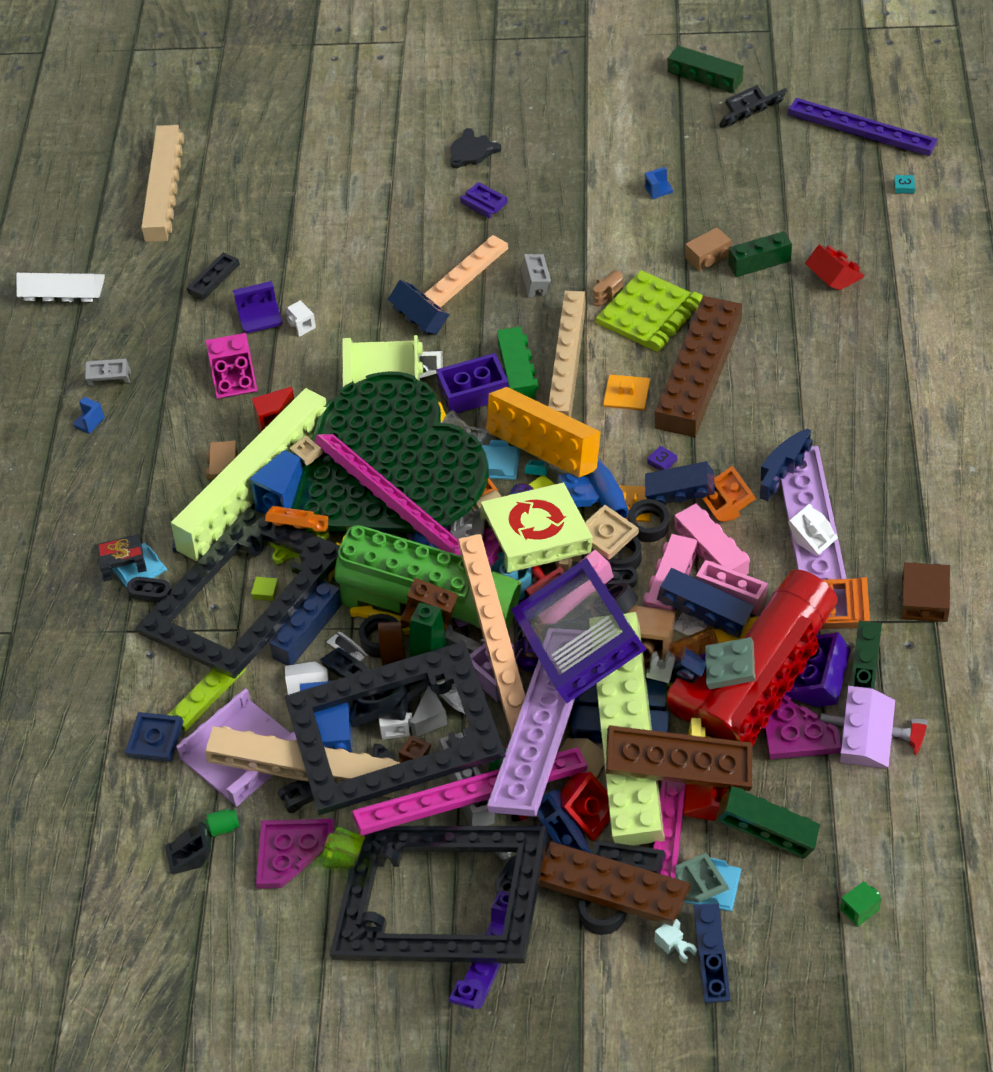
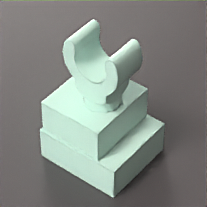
M677 919L673 927L663 924L655 931L654 942L668 955L676 949L683 963H687L688 958L684 954L685 951H690L696 956L697 948L693 944L683 941V933L680 931L681 923Z

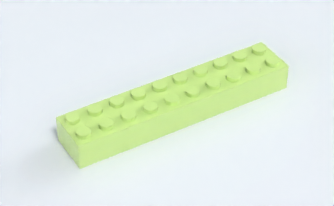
M305 388L171 522L178 552L197 562L241 514L254 504L250 478L283 450L292 453L290 447L303 437L308 436L312 440L318 418L326 410V407H324L326 405L325 397Z
M636 612L624 614L641 640L640 625ZM609 616L608 620H606L605 622L591 630L592 633L608 621H612V623H610L609 625L598 631L596 634L591 636L593 638L599 633H601L603 630L611 626L612 624L615 625L606 633L592 641L593 644L594 642H596L597 640L611 632L613 629H617L616 632H614L613 634H611L610 636L596 644L593 647V649L602 644L604 641H606L613 635H615L616 633H622V630L618 626L613 616ZM606 617L590 619V627ZM643 652L596 683L605 770L607 729L609 725L652 730ZM606 774L614 842L626 845H639L655 841H665L658 780Z

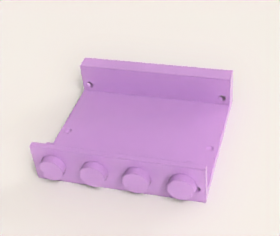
M244 689L240 694L235 695L227 705L218 709L209 720L200 724L197 730L184 738L176 747L180 760L237 807L273 775L207 762L205 750L212 727L226 726L232 730L251 731L262 736L273 735L288 741L297 739L294 731L290 733L255 705L250 699L248 690Z

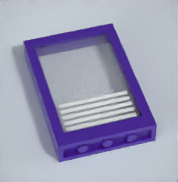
M587 558L511 609L555 689L566 703H569L646 650Z

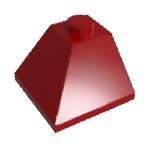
M591 772L573 775L561 790V807L591 841H595L611 819L608 791Z

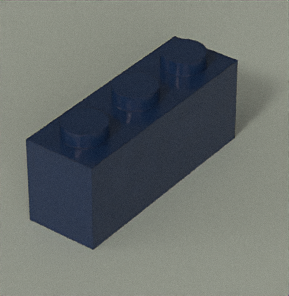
M399 280L387 299L393 304V309L399 313L406 314L405 318L413 324H418V329L425 334L430 332L437 335L450 315L414 285L403 280Z
M707 461L645 474V497L657 500L664 505L672 502H684L693 498H705L708 495L715 494L714 471Z

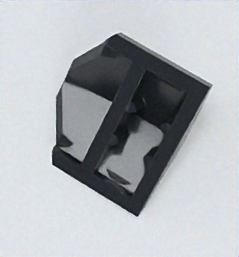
M200 822L198 825H193L179 835L172 843H168L165 846L172 874L198 869L203 866L211 852L205 823Z

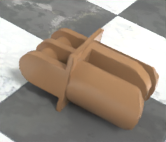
M612 271L603 280L597 278V285L593 288L595 306L600 307L608 300L612 301L613 296L623 288V276L620 271Z

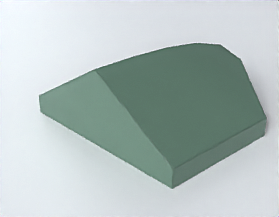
M707 853L676 865L675 878L690 883V891L685 901L699 903L729 890V886Z

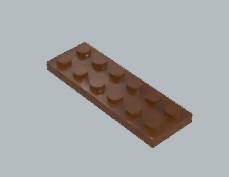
M609 725L607 729L606 774L728 789L733 786L750 791L752 788V743Z
M554 842L549 844L544 854L539 886L672 927L690 891L689 882Z

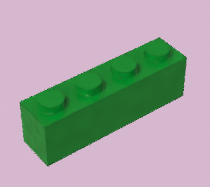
M521 326L497 330L498 347L509 388L531 399H536L535 391L539 390L537 378H533V375H535L534 364L529 362L532 361L530 348L526 349V346H528L527 334L522 333Z

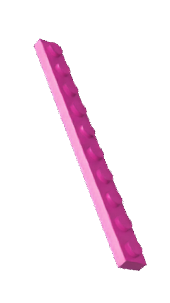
M333 434L316 435L314 442L321 447L323 452L329 454L336 463L342 465L347 470V473L355 476L360 481V484L369 488L374 496L382 499L387 507L396 511L401 519L409 522L414 530L427 538L428 542L436 545L440 550L461 555L456 537Z
M578 747L556 754L548 782L587 771L588 765ZM500 769L353 810V820L362 836L490 799Z

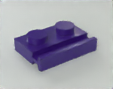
M479 182L471 187L465 196L460 197V203L488 218H491L493 213H497L508 203L506 196Z

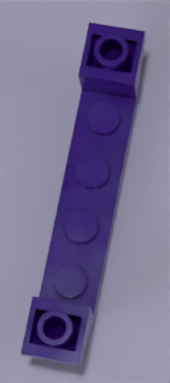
M499 890L491 907V923L485 935H502L510 893ZM472 963L464 981H457L449 1002L472 1009L482 1008L502 963Z

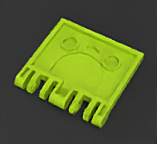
M640 270L596 317V324L659 352L669 341L668 336L673 337L676 331L691 317V312L697 311L703 295L695 291L691 293Z

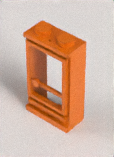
M867 577L823 580L833 590L845 589L847 616H835L836 609L834 608L830 614L831 617H828L822 629L858 628L859 621L870 622Z

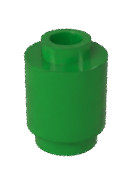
M229 808L208 813L206 814L207 819L203 820V823L206 825L207 834L211 833L212 837L234 832L235 828L240 827L235 809L229 810Z

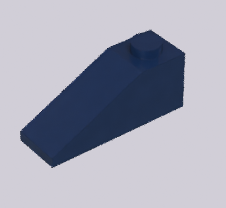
M557 789L545 794L542 797L537 817L543 826L547 827L553 841L591 853L580 827L561 807V793Z

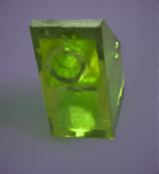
M337 826L335 833H329L326 840L325 849L322 857L325 858L323 867L353 868L362 849L365 837Z

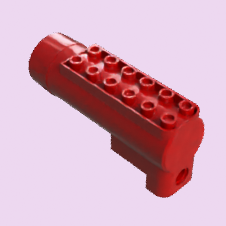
M799 569L790 571L744 637H751L754 642L756 681L709 690L706 684V667L704 673L696 680L694 685L677 677L667 694V703L672 715L688 723L691 722V718H701V727H705V734L709 737L749 742L753 746L760 730L767 726L773 711L780 707L785 693L792 689L798 674L803 673L809 658L816 654L819 647L816 634L823 628L829 615L838 603L837 595L833 589L822 579L810 572Z

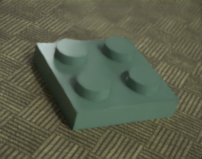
M751 637L705 646L706 684L709 690L756 681L754 642Z

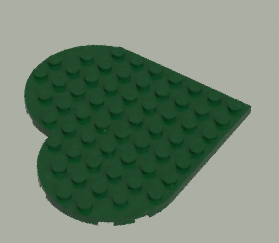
M388 371L366 375V379L357 383L352 381L339 390L340 394L333 400H329L324 406L326 410L318 418L312 437L313 442L316 435L333 434L443 527L459 520L474 507L482 496L488 482L489 464L486 453L481 443L472 433L469 434L463 431L461 427L453 424L441 423L440 406L433 390L428 384L421 382L411 374ZM323 452L321 456L308 466L304 464L291 509L312 511L316 515L328 516V529L326 531H348L349 528L360 525L384 533H420L414 530L409 522L401 519L396 511L387 507L382 499L374 496L369 488L360 484V481L355 476L347 473V470L342 465L336 463L329 454ZM306 527V528H303V529H301V530H313V529H312V528H309V527Z

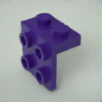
M272 281L233 290L244 333H252L283 324Z

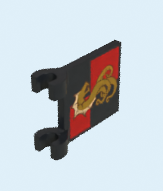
M139 534L97 544L99 567L104 582L112 580L111 568L136 563L138 573L147 571Z

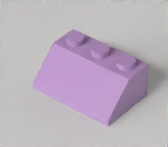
M848 686L840 763L888 769L895 708L894 699L871 688Z

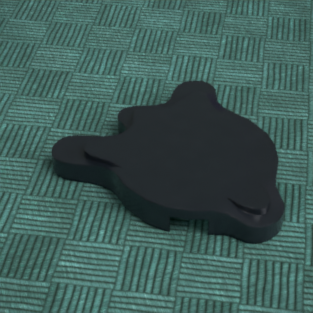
M466 128L463 131V136L455 140L451 145V166L453 168L467 166V163L475 162V165H477L489 155L499 153L502 150L501 144L490 142L486 135L475 137L474 130Z

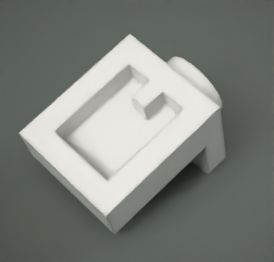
M412 712L406 713L405 720L403 721L379 719L382 740L410 736L409 727H411Z

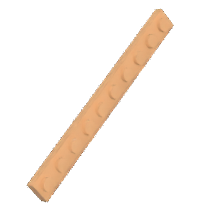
M478 534L459 538L458 545L511 737L525 699L524 689L482 536Z

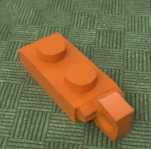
M272 506L265 515V521L272 522V524L278 526L288 524L299 529L309 527L314 531H326L328 529V516L316 515L312 511Z

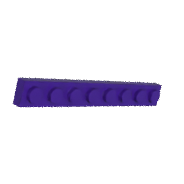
M795 98L788 109V115L922 155L930 156L937 145L936 138L799 98Z

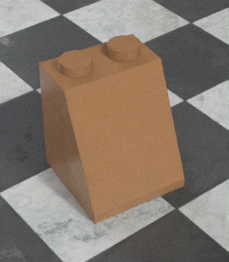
M633 606L628 613L636 612L638 617L641 641L646 648L643 652L646 670L655 651L659 660L662 659L663 663L666 653L671 651L676 611Z

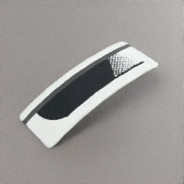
M341 632L336 633L327 641L334 648H341L359 661L367 656L359 645Z

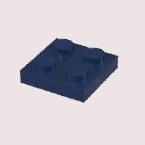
M138 712L126 747V756L171 762L184 720L181 716Z

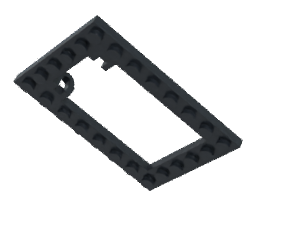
M247 508L170 590L168 595L135 628L139 634L235 679L335 568L340 545L295 528L292 525H274L272 522L265 521V514ZM265 539L300 554L299 557L302 563L293 562L290 565L292 572L297 574V576L231 649L172 623L177 615L239 549L253 556H258L263 551V540Z
M465 641L284 696L319 815L506 757ZM425 678L428 679L431 691L439 695L449 692L452 689V684L455 685L469 727L463 729L464 737L456 739L454 732L448 733L450 748L335 783L314 715L315 712ZM445 679L444 683L437 684L438 680Z
M393 826L362 836L358 831L330 951L332 960L525 964L548 835L547 827ZM402 852H517L502 935L385 933L387 925L385 917L379 913L367 911L377 867H384L386 858L391 861L393 867H399Z

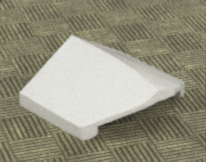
M808 504L788 523L796 543L818 556L838 537L834 534L831 524L824 515L812 508L811 504Z
M316 661L285 666L288 695L299 692L301 683L328 681L327 668Z

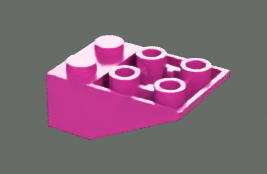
M246 333L206 340L217 399L257 392Z

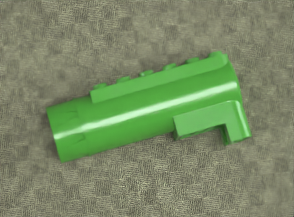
M360 525L348 529L338 550L334 573L335 580L340 585L341 601L344 606L349 608L359 607L362 601L400 613L403 604H407V595L414 578H418L457 593L458 597L451 618L481 628L462 556ZM493 571L491 573L508 631L514 618L511 609L518 605L522 583L519 580Z

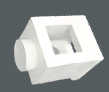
M301 300L287 307V320L291 327L296 328L299 337L316 328L314 314Z

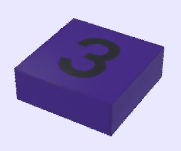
M659 446L647 458V463L658 470L669 469L677 461V455L662 446Z

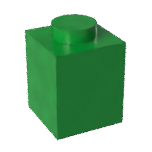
M863 881L841 898L840 911L858 927L880 910L881 896L876 888L870 887Z

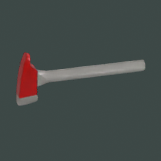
M821 713L820 720L826 724L831 723L832 725L844 727L845 717ZM911 719V728L893 727L892 736L908 741L909 745L914 748L913 754L917 755L924 741L928 720Z

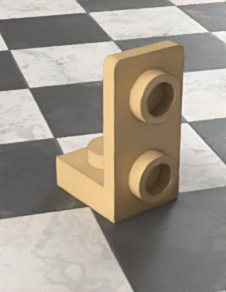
M308 436L303 437L290 447L292 454L300 457L302 470L304 464L308 466L323 454L321 447Z

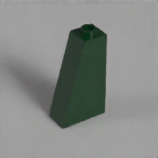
M419 602L410 619V657L447 646L441 608Z

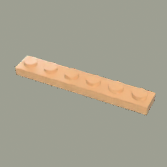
M492 235L430 288L425 295L442 307L508 249V243Z

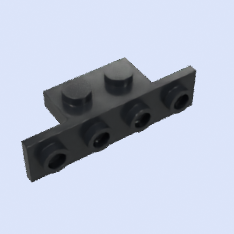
M756 85L727 98L725 104L731 113L723 117L719 124L720 128L726 125L732 126L741 118L747 119L756 111L762 112L771 104L777 105L784 100L783 97L787 89L784 88L765 97L759 86Z

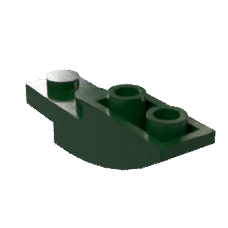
M858 622L851 686L871 689L875 687L882 623Z

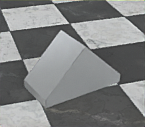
M430 686L427 687L410 722L412 735L416 737L447 725L446 712L437 694L431 691Z

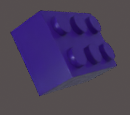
M495 353L436 369L438 388L450 415L488 405L489 393L505 387L509 388L508 380Z

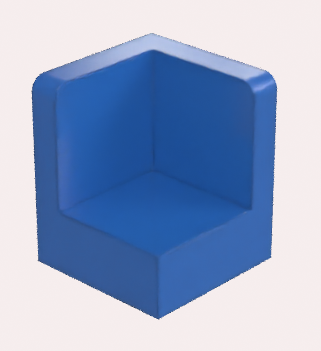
M666 167L644 173L645 189L652 199L673 193V188L667 181Z
M83 397L79 402L82 414L73 425L75 428L90 434L105 417L100 403Z

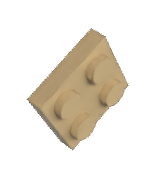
M606 505L585 522L593 537L592 548L608 560L638 534L639 530L638 527Z

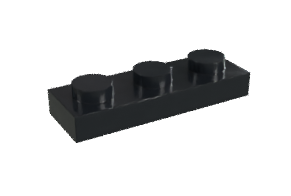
M223 252L187 287L188 294L204 300L240 265L239 259Z
M596 840L591 854L659 874L667 856L664 850Z

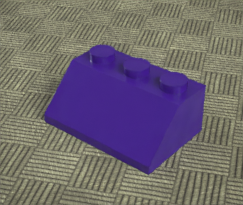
M839 632L816 636L819 644L816 654L809 658L803 673L798 674L792 689L786 692L785 695L814 707L837 705L851 651Z

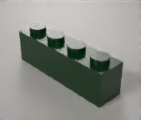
M679 45L668 57V73L731 93H734L743 81L744 66Z
M733 786L722 795L716 818L717 822L803 859L815 850L820 828L819 823L812 821L808 817L800 816L785 807H779L762 797H756L747 793L742 788Z

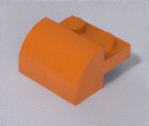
M733 465L714 478L715 494L702 498L719 521H731L741 516L739 511L756 500V497Z

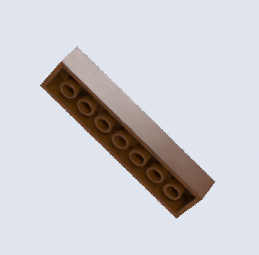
M702 296L656 407L655 429L696 438L742 321L741 303Z

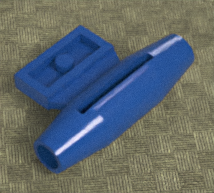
M599 458L597 468L586 476L579 478L571 473L558 474V484H565L576 507L592 506V504L598 502L601 507L606 505L624 518L628 516L629 512L624 494L611 471Z

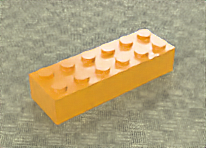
M508 387L489 393L486 432L579 478L594 472L597 468L601 431Z

